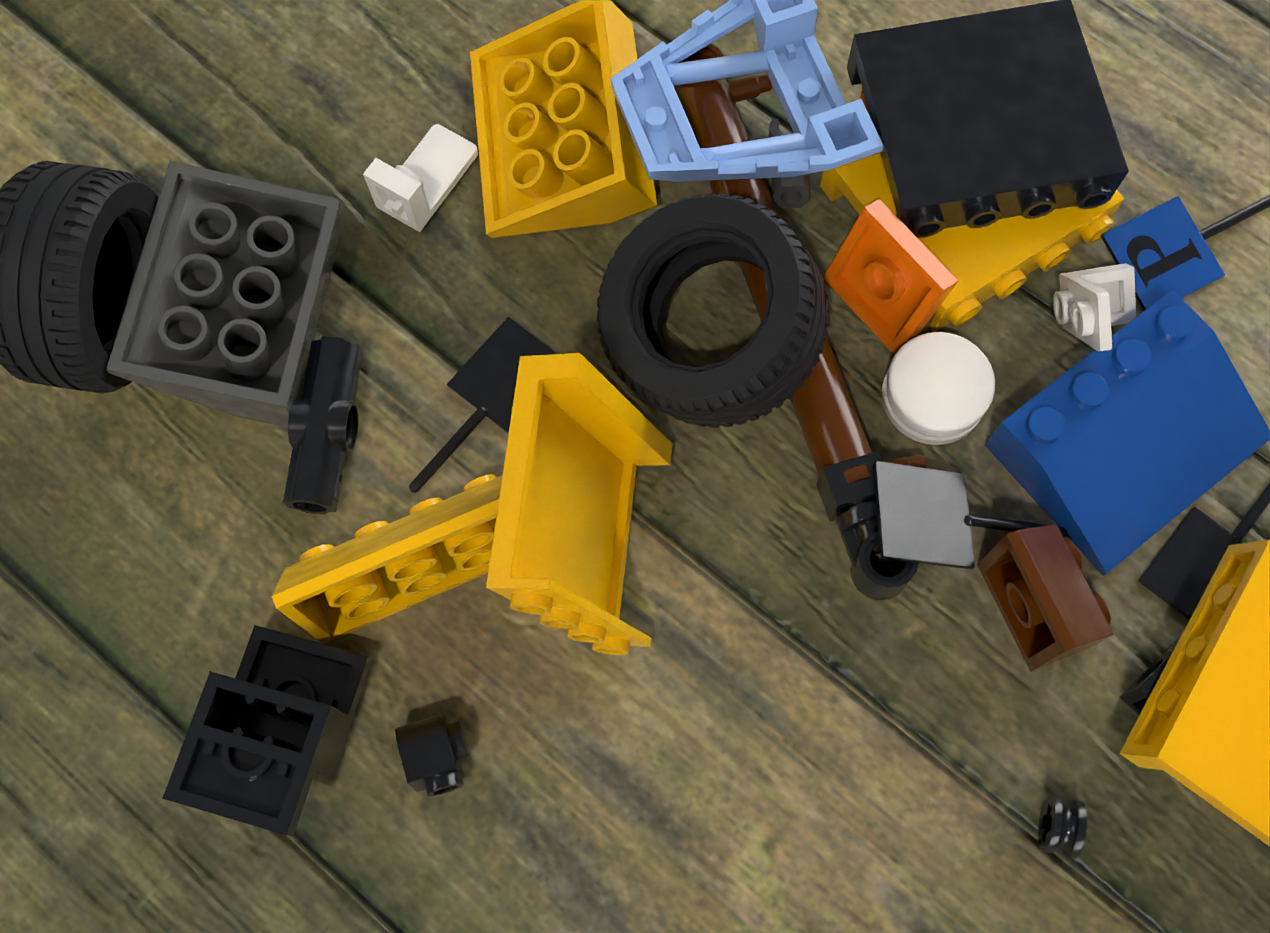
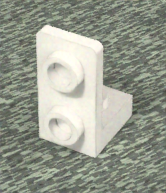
M435 124L403 165H397L393 168L375 158L363 173V176L378 209L421 232L476 159L478 150L477 146L439 124Z

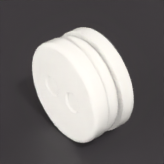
M925 333L906 342L893 357L882 384L883 407L891 423L905 436L920 443L931 445L952 443L967 436L978 425L989 409L995 392V376L988 358L971 341L952 333Z

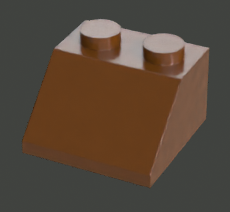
M1057 524L1020 529L1006 534L977 564L1030 672L1090 648L1114 635L1109 626L1111 617L1105 601L1097 592H1091L1081 572L1082 560L1079 551L1069 538H1063Z

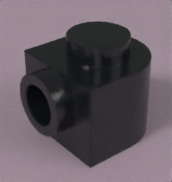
M441 713L395 728L396 741L407 784L416 792L426 789L427 796H437L454 791L464 785L462 780L464 775L459 760L469 757V751L459 721L448 724L445 714Z

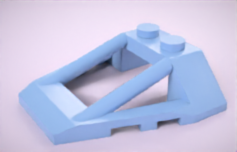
M729 0L712 13L707 9L692 20V27L668 45L662 41L610 78L611 88L649 179L687 182L795 177L830 170L882 152L884 145L862 99L846 104L816 41L814 31L818 7L814 0ZM753 19L759 46L758 52L679 63ZM766 72L794 133L711 148H700L674 86Z

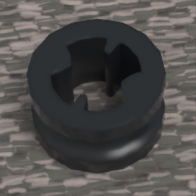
M1048 795L1043 803L1039 818V848L1042 852L1053 853L1056 848H1061L1066 857L1077 858L1081 853L1086 837V806L1080 800H1071L1068 805H1064L1059 796Z

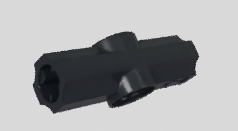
M322 336L321 339L311 342L302 398L297 397L294 399L288 420L289 443L293 447L283 503L288 508L312 514H326L337 511L346 453L353 451L358 435L359 416L355 397L363 355L359 344L348 342L343 338Z

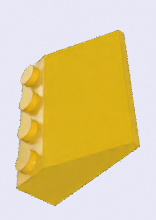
M580 0L470 52L486 235L491 238L609 224L657 206L654 179H649L611 88L610 78L637 60L633 23L611 0Z
M489 474L478 477L466 484L462 493L445 500L436 497L416 504L410 509V515L389 524L387 521L370 523L356 531L354 539L333 547V545L326 544L307 550L299 557L300 562L284 569L272 594L276 609L321 643L326 644L487 574L502 476L496 478L495 475Z

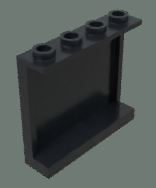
M1056 0L854 34L847 63L851 85L862 84L871 120L884 145L880 153L895 204L896 216L917 238L930 237L943 229L967 225L969 228H982L995 223L999 219L1021 215L1026 219H1035L1045 216L1055 209L1078 206L1080 209L1096 208L1112 198L1128 174L1129 169L1071 0Z

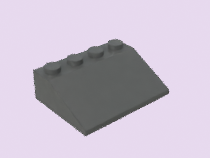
M170 160L106 368L108 373L235 417L288 427L292 403L301 394L311 342L315 339L342 233L340 199Z

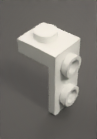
M1125 263L1059 274L1060 291H1056L1053 296V309L1058 324L1098 352L1111 350V326L1127 324L1136 318L1134 267Z

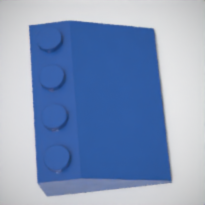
M1172 289L1112 336L1111 350L1092 351L1002 421L985 446L1057 526L1066 529V536L1104 576L1269 441L1270 430L1214 330Z

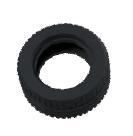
M41 161L17 172L0 188V364L15 378L28 383L102 394L114 392L133 382L109 374L106 368L158 201L156 193L136 175L101 167Z
M711 193L703 197L702 195H693L689 199L686 197L680 199L677 203L667 204L664 208L655 211L650 217L648 216L643 219L622 240L620 246L617 247L614 257L610 259L607 265L608 268L604 272L602 278L604 281L600 285L598 292L600 296L597 298V307L599 308L596 318L599 322L597 329L601 335V347L604 348V354L610 361L612 369L632 391L650 404L675 419L682 420L688 424H696L701 427L708 425L711 428H718L720 425L732 427L734 424H737L739 426L745 424L747 420H758L761 415L766 416L771 413L772 408H779L784 405L783 401L786 399L790 400L795 395L793 392L804 385L803 381L806 378L809 379L813 372L811 368L816 366L820 360L818 356L823 353L825 346L823 341L827 339L828 335L826 327L829 326V316L827 315L829 313V303L827 301L829 297L824 287V279L811 255L783 219H780L775 212L760 203L756 204L755 201L749 198L743 199L742 196L733 195L730 197L729 194L723 193L717 196L715 193ZM721 261L750 263L764 271L768 292L763 321L749 343L727 360L703 367L674 364L665 349L662 325L667 303L680 283L701 267Z

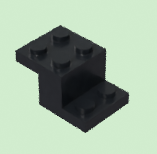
M254 625L236 677L232 678L209 672L162 799L280 834L294 836L314 774L317 773L334 778L373 660L368 656Z

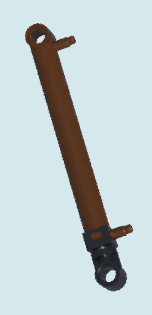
M711 43L679 63L723 57L724 55L717 46ZM764 74L757 77L753 75L728 83L726 78L683 84L674 86V89L699 147L711 148L750 141L736 102L757 97L760 93L770 91L773 86L768 75ZM765 178L708 181L712 192L716 196L723 193L729 194L730 197L737 195L742 196L743 199L749 198L755 201L756 204L760 203L779 216ZM739 262L762 323L768 298L764 271L750 263ZM828 339L823 341L825 345L823 353L818 356L820 358L819 362L811 368L813 371L811 376L803 381L804 385L800 389H796L793 392L795 395L790 400L819 475L816 486L829 521H836L850 558L852 582L857 590L866 597L875 600H887L900 594L917 572L919 563L893 560L897 565L898 571L897 575L893 577L882 576L874 571L871 566L870 556L880 554L873 463L875 461L883 462L879 451L872 453L835 356ZM920 454L911 457L903 456L887 461V463L927 468L925 458Z

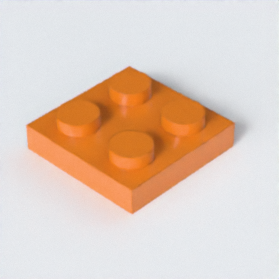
M880 199L864 207L823 276V279L894 356L906 342L920 334L958 283V279Z

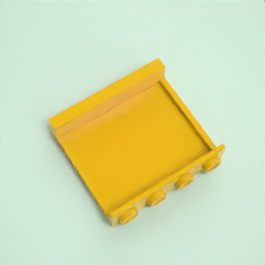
M880 152L823 171L820 187L832 202L844 195L860 215L864 207L880 199L895 215L897 214ZM1116 190L1108 202L1092 209H1080L1078 206L1055 209L1051 213L1035 219H1026L1021 215L999 219L995 223L982 228H969L967 225L943 229L930 237L918 238L958 279V283L937 309L929 325L930 329L936 332L951 322L955 327L963 325L982 309L981 303L994 295H997L999 299L1008 297L1026 282V275L1039 267L1043 272L1053 269L1071 253L1070 248L1082 240L1087 245L1099 240L1103 233L1111 230L1115 225L1111 218L1123 202L1124 197Z
M580 353L520 356L486 588L511 600L510 609L521 613L540 615L541 625L557 629H567V637L569 639L593 643L592 650L608 655H628L629 646L651 647L652 640L651 637L620 620L637 466L670 465L673 444Z
M1270 539L1228 546L1119 753L1139 768L1165 771L1269 847Z

